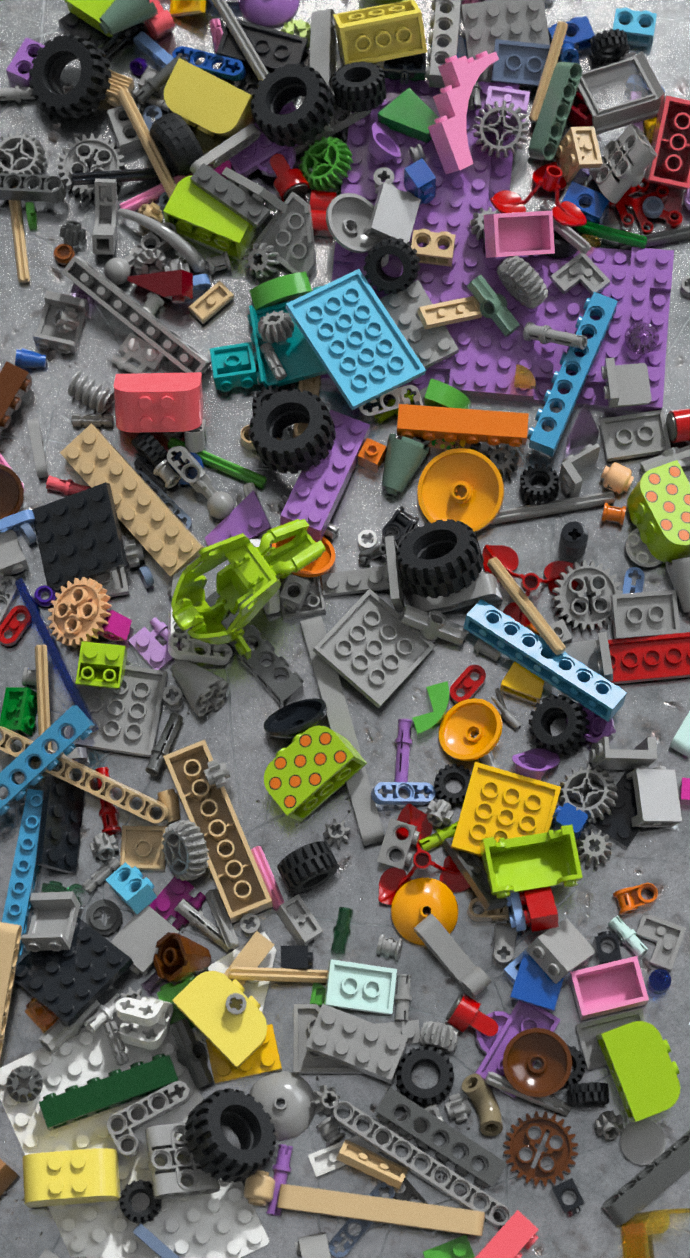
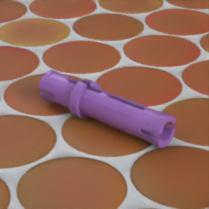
M398 719V735L395 739L397 750L394 782H408L410 746L413 743L411 739L412 721L410 719Z
M283 1144L278 1145L276 1164L272 1168L274 1170L275 1188L273 1200L268 1203L266 1214H273L275 1216H281V1209L277 1208L280 1184H286L287 1175L291 1172L289 1164L293 1146Z

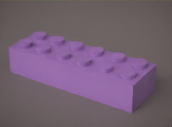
M331 409L329 413L336 431L333 448L328 450V456L325 459L322 458L319 465L309 467L310 470L301 471L280 515V525L296 519H305L310 525L307 533L317 542L322 539L358 462V454L366 438H369L370 424Z

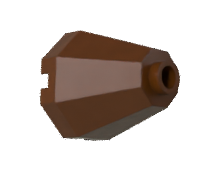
M168 932L156 943V948H159L158 954H154L153 962L158 977L166 978L170 982H178L203 972L210 965L211 955L209 950L187 937Z

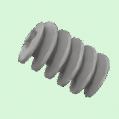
M77 371L69 384L68 395L71 397L75 396L77 401L82 400L84 405H89L93 410L96 409L97 413H104L114 402V392L108 395L110 388L107 387L104 391H101L102 383L95 387V379L88 383L89 376L85 375L80 378L82 372Z

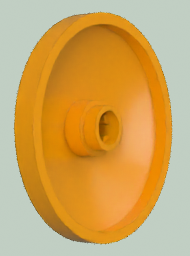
M466 448L451 449L434 457L424 468L418 482V502L424 516L430 523L441 519L443 521L453 519L455 522L461 521L467 524L476 533L487 527L498 515L504 500V483L496 465L482 453Z

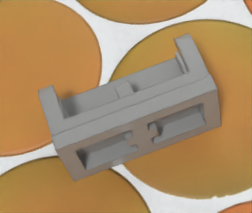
M299 894L279 906L277 914L298 946H307L310 941H316L320 934L323 933V929Z

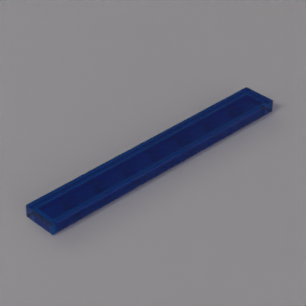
M22 578L15 581V585L44 644L47 646V650L74 704L95 725L91 730L93 732L99 730L29 586Z

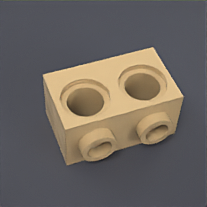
M428 229L413 230L411 248L417 250L416 256L420 257V262L418 263L452 267L456 235L446 231L437 233L430 232ZM419 243H426L427 246H426V247H419L418 244H419ZM445 245L448 249L442 250L439 246Z

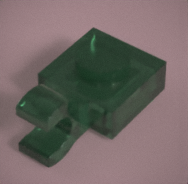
M50 881L49 884L43 883L41 892H74L75 890H83V887L80 884H72L69 888L62 886L63 883Z

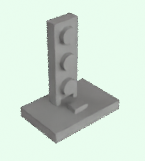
M394 536L385 537L387 565L321 575L323 596L332 597L364 593L369 588L372 591L390 589L391 601L396 612L402 611L404 608L402 577L396 561L398 546Z

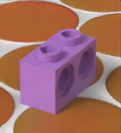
M26 37L6 69L8 79L23 87H30L29 80H32V77L29 76V72L33 68V58L31 56L38 55L36 52L40 47L44 48V45ZM23 71H29L27 74H21Z

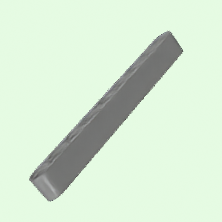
M341 1101L335 1105L332 1116L338 1124L407 1168L466 1209L485 1212L484 1220L492 1226H504L510 1219V1211L505 1205L346 1101ZM346 1107L349 1110V1117L346 1119L340 1118L337 1115V1109ZM357 1121H367L369 1129L365 1132L359 1131L356 1127ZM377 1133H385L388 1137V1142L384 1145L379 1144L376 1141ZM399 1145L405 1146L407 1148V1156L398 1157L395 1153V1148ZM422 1158L426 1161L427 1167L425 1170H418L415 1167L416 1159ZM435 1172H444L446 1181L444 1183L436 1182L434 1178ZM456 1184H462L465 1187L466 1193L464 1196H457L455 1194L454 1186ZM475 1197H482L484 1199L485 1207L483 1209H477L474 1206L473 1201ZM495 1210L504 1212L505 1219L503 1222L494 1220L493 1213Z

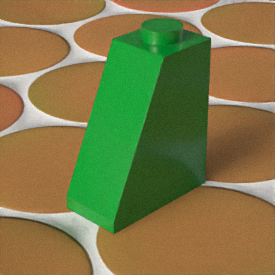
M410 88L405 90L378 113V122L394 131L425 143L432 140L428 127L435 124V119L439 118Z

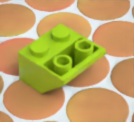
M82 641L75 684L120 689L125 675L128 654L126 646Z

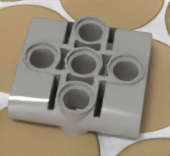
M630 124L616 141H610L603 151L604 156L602 157L603 164L600 168H593L590 174L602 194L609 201L617 204L631 186L636 187L640 184L644 176V170L656 158L657 153L644 133L635 125Z
M186 1122L156 1125L145 1129L149 1156L148 1169L151 1172L154 1199L203 1195L220 1191L219 1180L212 1178L209 1172L205 1173L202 1171L200 1164L194 1162V1156L192 1153H189L187 1145H189L188 1141H178L174 1137L175 1133H180L185 1139V1132L188 1131L185 1130ZM177 1156H185L188 1163H180ZM154 1159H163L165 1166L156 1165ZM187 1178L191 1182V1186H183L180 1180Z

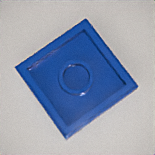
M523 953L510 998L554 1012L564 977L555 984L530 955Z

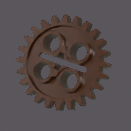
M535 1111L534 1118H531L528 1113L525 1115L526 1121L518 1118L519 1126L517 1127L513 1124L510 1126L514 1133H506V1136L511 1140L503 1143L504 1146L509 1147V1150L503 1152V1155L510 1156L506 1163L514 1165L510 1172L518 1171V1180L523 1176L526 1177V1185L530 1180H533L534 1187H537L539 1181H542L543 1186L546 1187L548 1180L555 1185L556 1177L563 1181L564 1176L562 1172L570 1174L571 1170L567 1166H575L576 1163L571 1157L578 1156L577 1152L572 1151V1149L578 1147V1143H571V1140L576 1135L568 1134L571 1126L564 1128L562 1126L564 1119L556 1122V1114L550 1119L548 1118L547 1111L544 1112L543 1117H539L538 1112ZM536 1128L540 1131L541 1137L536 1140L531 1139L528 1131ZM546 1130H549L550 1134L544 1146V1150L547 1152L541 1153L536 1167L532 1168L531 1165L537 1153L535 1146H540ZM559 1138L562 1142V1147L559 1149L552 1148L549 1143L550 1139ZM521 1150H529L532 1158L528 1161L522 1160L519 1157ZM543 1159H549L553 1163V1168L551 1170H544L540 1162Z

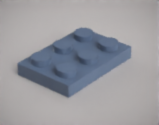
M495 39L494 52L497 53L499 60L492 64L491 82L538 87L551 45Z

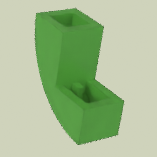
M298 272L262 283L251 289L250 295L255 310L274 306L280 301L295 300L312 292L307 273Z
M432 378L424 397V405L462 409H470L471 407L469 398L462 392Z
M448 681L426 687V695L432 712L412 717L417 740L437 729L447 713L449 704Z

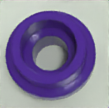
M47 585L37 588L34 593L36 603L42 607L51 606V601L56 600L55 590H52ZM43 594L49 595V598L43 600L41 597Z

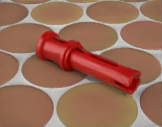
M108 767L95 769V771L109 777ZM96 778L98 790H100L102 782L99 778ZM100 798L101 809L99 810V817L102 818L103 823L102 833H107L109 836L121 833L122 830L118 825L117 819L119 814L117 807Z

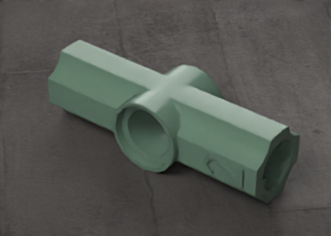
M479 275L467 285V288L480 303L482 315L486 318H491L505 337L520 327L518 321L507 308L506 298L501 294H496L482 275Z

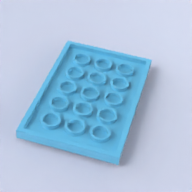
M360 269L286 304V310L352 410L426 373L423 364Z

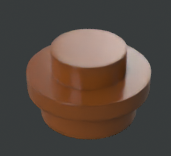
M60 244L55 248L53 255L56 262L65 265L71 261L75 253L70 245Z

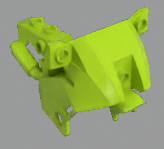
M296 519L269 529L262 536L259 547H254L249 538L243 533L205 547L199 551V557L186 567L178 580L171 602L172 617L180 629L187 630L191 628L187 633L197 640L216 645L236 641L237 643L234 646L241 656L244 655L248 660L251 658V649L243 639L245 632L242 628L255 617L279 590L281 582L278 579L280 577L284 579L292 572L297 573L321 557L322 553L326 550L321 540L315 543L307 533L310 525L305 519ZM295 536L292 541L278 548H270L271 543L274 544L281 540ZM228 560L230 564L219 571L216 577V591L220 597L215 605L210 607L205 601L204 587L207 579L202 574ZM230 610L233 615L239 612L226 630L221 622L225 619L228 611Z

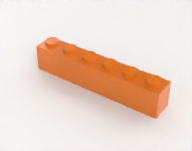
M399 404L397 436H404L410 439L422 437L428 441L435 440V438L444 439L447 442L464 440L470 444L487 442L489 445H500V443H504L512 447H520L526 445L529 413Z

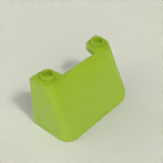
M573 825L561 826V830L554 832L553 830H548L547 833L504 839L503 837L499 838L498 842H496L494 837L485 838L480 843L481 855L492 895H497V899L510 897V893L563 884L564 888L574 887L583 878Z

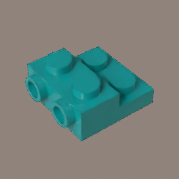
M252 342L210 348L216 390L227 392L234 387L251 388L253 384H258Z

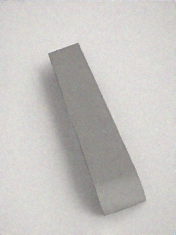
M331 8L311 13L310 66L320 73L334 97L332 77L334 72H336V30L333 18L335 12ZM335 105L334 114L330 116L331 122L328 126L324 127V132L334 130Z

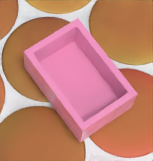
M553 211L484 215L486 258L555 254Z
M637 956L570 972L569 979L580 1020L647 1005L649 1001Z

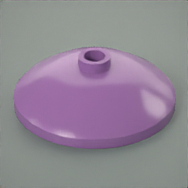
M238 0L243 16L249 22L272 28L281 26L291 20L298 10L300 0Z

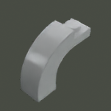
M95 179V223L92 233L93 254L114 255L118 224L116 179Z

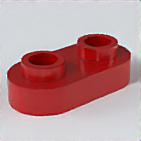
M15 606L0 625V643L2 645L12 646L16 644L30 625L32 615L26 606ZM19 616H25L23 621L17 620ZM12 633V637L9 639L5 638V635Z
M479 665L468 666L450 687L451 700L457 704L471 699L485 682V670ZM477 675L479 679L474 681L470 677ZM458 691H463L465 695L459 697L456 693Z

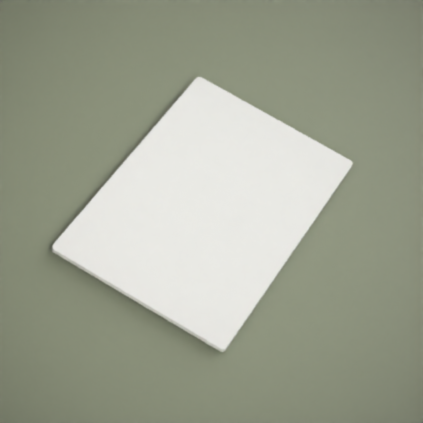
M117 1012L111 1020L117 1023L118 1029L122 1023L126 1022L118 1018ZM103 1024L95 1033H91L86 1027L81 1029L77 1036L70 1037L53 1054L41 1048L1 1067L0 1100L24 1154L96 1148L115 1149L119 1157L120 1193L127 1184H131L134 1180L149 1181L152 1184L151 1172L148 1169L149 1156L145 1129L156 1125L184 1123L188 1120L191 1110L204 1100L199 1089H196L187 1066L181 1065L177 1060L176 1052L178 1045L170 1027L162 1045L157 1049L149 1050L123 1042L126 1049L124 1052L127 1053L129 1062L120 1066L116 1064L114 1058L116 1055L112 1052L107 1038L108 1034L105 1032ZM162 1053L165 1056L170 1054L179 1081L186 1083L190 1090L188 1102L133 1131L140 1147L137 1155L132 1158L122 1156L107 1129V1120L111 1115L145 1097L52 1131L48 1130L39 1102L43 1101V1097L48 1094L56 1093V1095L65 1093V1089L70 1086L78 1085V1087L87 1085L86 1081L92 1078L100 1077V1079L109 1077L108 1073L114 1070L121 1069L125 1071L131 1069L130 1065L139 1061H143V1063L150 1062L153 1056ZM19 1066H31L40 1073L43 1087L36 1099L22 1103L14 1100L8 1094L6 1082L13 1069ZM18 1077L20 1082L18 1089L24 1087L31 1091L28 1085L31 1078L24 1080ZM177 1088L175 1095L181 1098L185 1090L181 1091L180 1088ZM169 1093L165 1094L170 1104L173 1103ZM158 1098L153 1102V1108L162 1109L165 1105V1100L162 1098ZM142 1109L135 1110L132 1115L133 1119L141 1120L144 1117V1111ZM116 1120L112 1124V1130L120 1131L124 1127V1122L121 1120ZM174 1134L176 1140H185L182 1134ZM130 1140L122 1145V1149L125 1152H130L134 1148V1142ZM177 1156L180 1163H188L185 1156ZM154 1159L156 1165L165 1166L163 1159ZM187 1178L180 1180L183 1186H191V1182ZM221 1178L219 1179L220 1191L216 1193L162 1199V1207L158 1212V1216H155L151 1222L148 1221L142 1224L180 1258H242L269 1244L268 1236L254 1206L249 1204L248 1199L244 1197L245 1187L242 1181H232L229 1183L223 1182ZM144 1193L134 1195L132 1207L138 1211L145 1210L149 1206V1197ZM119 1201L48 1206L71 1258H161L133 1233V1230L139 1223H134L124 1216L120 1209Z

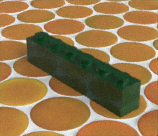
M164 1053L153 1056L150 1062L143 1063V1061H139L130 1065L131 1069L125 1071L117 1069L108 1073L109 1077L103 1079L95 1077L86 1081L87 1085L81 1087L73 1085L66 1088L65 1093L59 1095L51 1093L44 1096L43 1101H40L39 1105L48 1130H55L151 1095L167 1085L179 1081L170 1054L166 1056Z

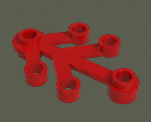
M643 178L640 183L646 184V187H640L639 184L636 187L631 186L617 204L610 201L609 205L616 207L621 218V225L625 228L631 227L634 222L633 215L627 213L625 205L632 207L641 226L640 231L646 235L653 232L654 226L652 222L647 220L642 211L643 202L650 196H656L661 200H665L668 197L669 189L661 185L655 192L636 199L629 197L634 193H643L649 189V182L644 181L645 178ZM663 190L666 194L661 195L659 191ZM663 210L662 214L658 217L664 219L666 226L670 229L679 228L683 219L682 214L676 210L670 212ZM671 216H676V217H678V219H677V220H673V219H671ZM629 218L631 222L626 223L624 219ZM649 226L651 229L645 230L643 227Z

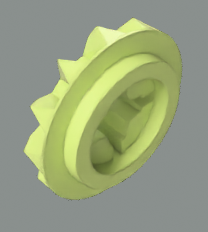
M293 18L290 22H285L281 29L282 32L295 35L294 28H296L298 32H301L300 37L308 38L307 46L310 44L311 26L309 22L306 23L302 19L294 20Z

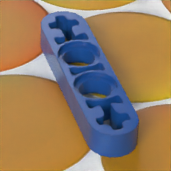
M185 46L177 47L172 52V57L174 58L179 53L183 56L185 54L188 63L216 77L239 81L246 75L243 63L237 59ZM205 58L202 64H195L197 59ZM216 63H223L220 69H213Z

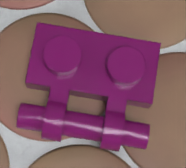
M174 876L149 906L166 921L171 916L176 920L171 925L179 930L182 925L185 926L189 921L175 911V907L182 899H185L187 903L198 911L206 896L199 892L195 898L192 897L190 894L194 891L195 887L188 881H182Z

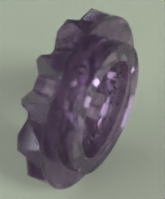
M643 321L633 323L627 328L625 333L627 347L637 354L652 352L659 342L657 328H654L651 323H644ZM641 331H643L644 336H648L643 341V344H641L640 338L636 337L639 336Z

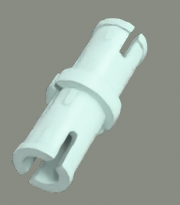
M619 915L608 923V926L621 939L620 942L623 945L625 944L638 959L648 951V948L635 935L634 929L631 930Z

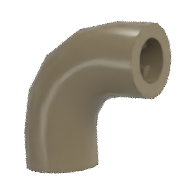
M474 1073L467 1076L462 1083V1090L472 1101L476 1109L481 1133L486 1136L498 1135L503 1130L500 1108L492 1090L479 1074Z

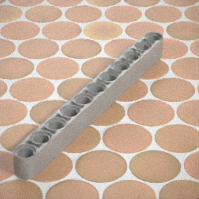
M318 616L300 621L319 693L328 708L326 717L329 728L347 738L361 755L338 672L312 651L326 635L322 617ZM364 766L345 784L363 846L383 841L385 835L376 803L371 797L372 790Z

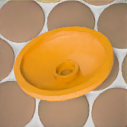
M467 699L457 703L445 714L441 721L439 741L442 748L449 756L460 761H473L485 756L496 746L502 733L501 715L490 702L483 699Z
M417 878L405 883L396 892L391 904V918L395 929L405 940L416 945H425L413 929L428 916L422 912L424 907L430 908V913L437 918L449 934L457 923L458 904L456 898L444 883L436 879Z

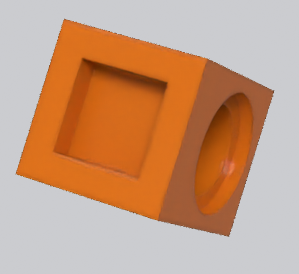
M366 438L358 454V465L378 473L385 459L387 447Z

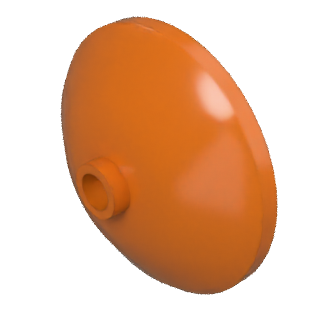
M295 536L271 544V547L278 548L292 541ZM323 536L321 542L326 550L322 553V556L297 573L292 572L291 574L299 577H317L327 573L335 561V550L331 542Z

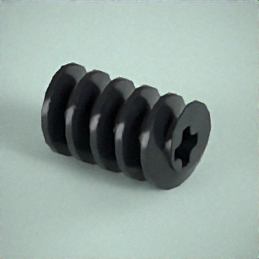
M577 521L569 522L562 528L559 553L566 560H578L585 554L588 531L582 523Z

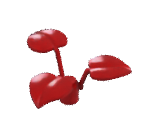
M556 162L546 164L533 173L532 181L536 186L526 199L522 200L517 193L508 190L497 192L490 198L492 205L501 213L526 212L524 205L528 203L540 187H543L546 191H555L556 206L552 208L553 218L558 223L570 227L587 224L586 217L575 204L569 201L559 202V191L565 188L566 181L562 177V170L558 168Z
M485 545L482 555L485 572L488 571L490 574H493L487 564L489 559L497 557L512 577L522 580L521 587L526 592L525 594L528 598L530 593L537 590L540 583H548L549 591L557 596L556 593L552 592V589L559 588L554 583L555 580H562L559 573H566L565 568L567 566L573 569V563L554 561L544 569L546 580L539 578L534 573H528L524 576L523 574L520 575L512 572L519 564L518 555L512 548L503 545ZM572 581L571 587L575 590L578 582ZM515 602L508 604L503 610L504 614L511 616L525 627L530 625L531 622Z
M407 804L402 809L397 820L417 826V831L420 832L418 841L431 835L433 826L428 822L427 815L412 804ZM405 827L400 828L397 832L398 838L400 840L408 838V830ZM417 842L415 846L418 852L413 857L414 866L411 871L406 875L403 869L397 867L387 869L379 881L378 900L380 903L391 905L396 892L405 883L412 880L410 877L417 869L426 870L430 866L442 871L439 878L440 882L444 883L453 893L465 891L470 888V885L450 856L445 858L444 867L431 861V855L427 851L422 850L419 842Z

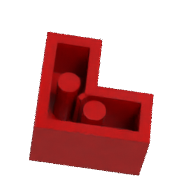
M551 887L519 892L525 923L528 924V927H531L532 932L559 927L558 912Z

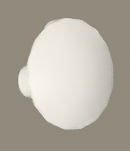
M638 528L628 535L625 548L627 555L633 562L643 567H654L662 563V561L656 559L650 553L647 545L642 542Z

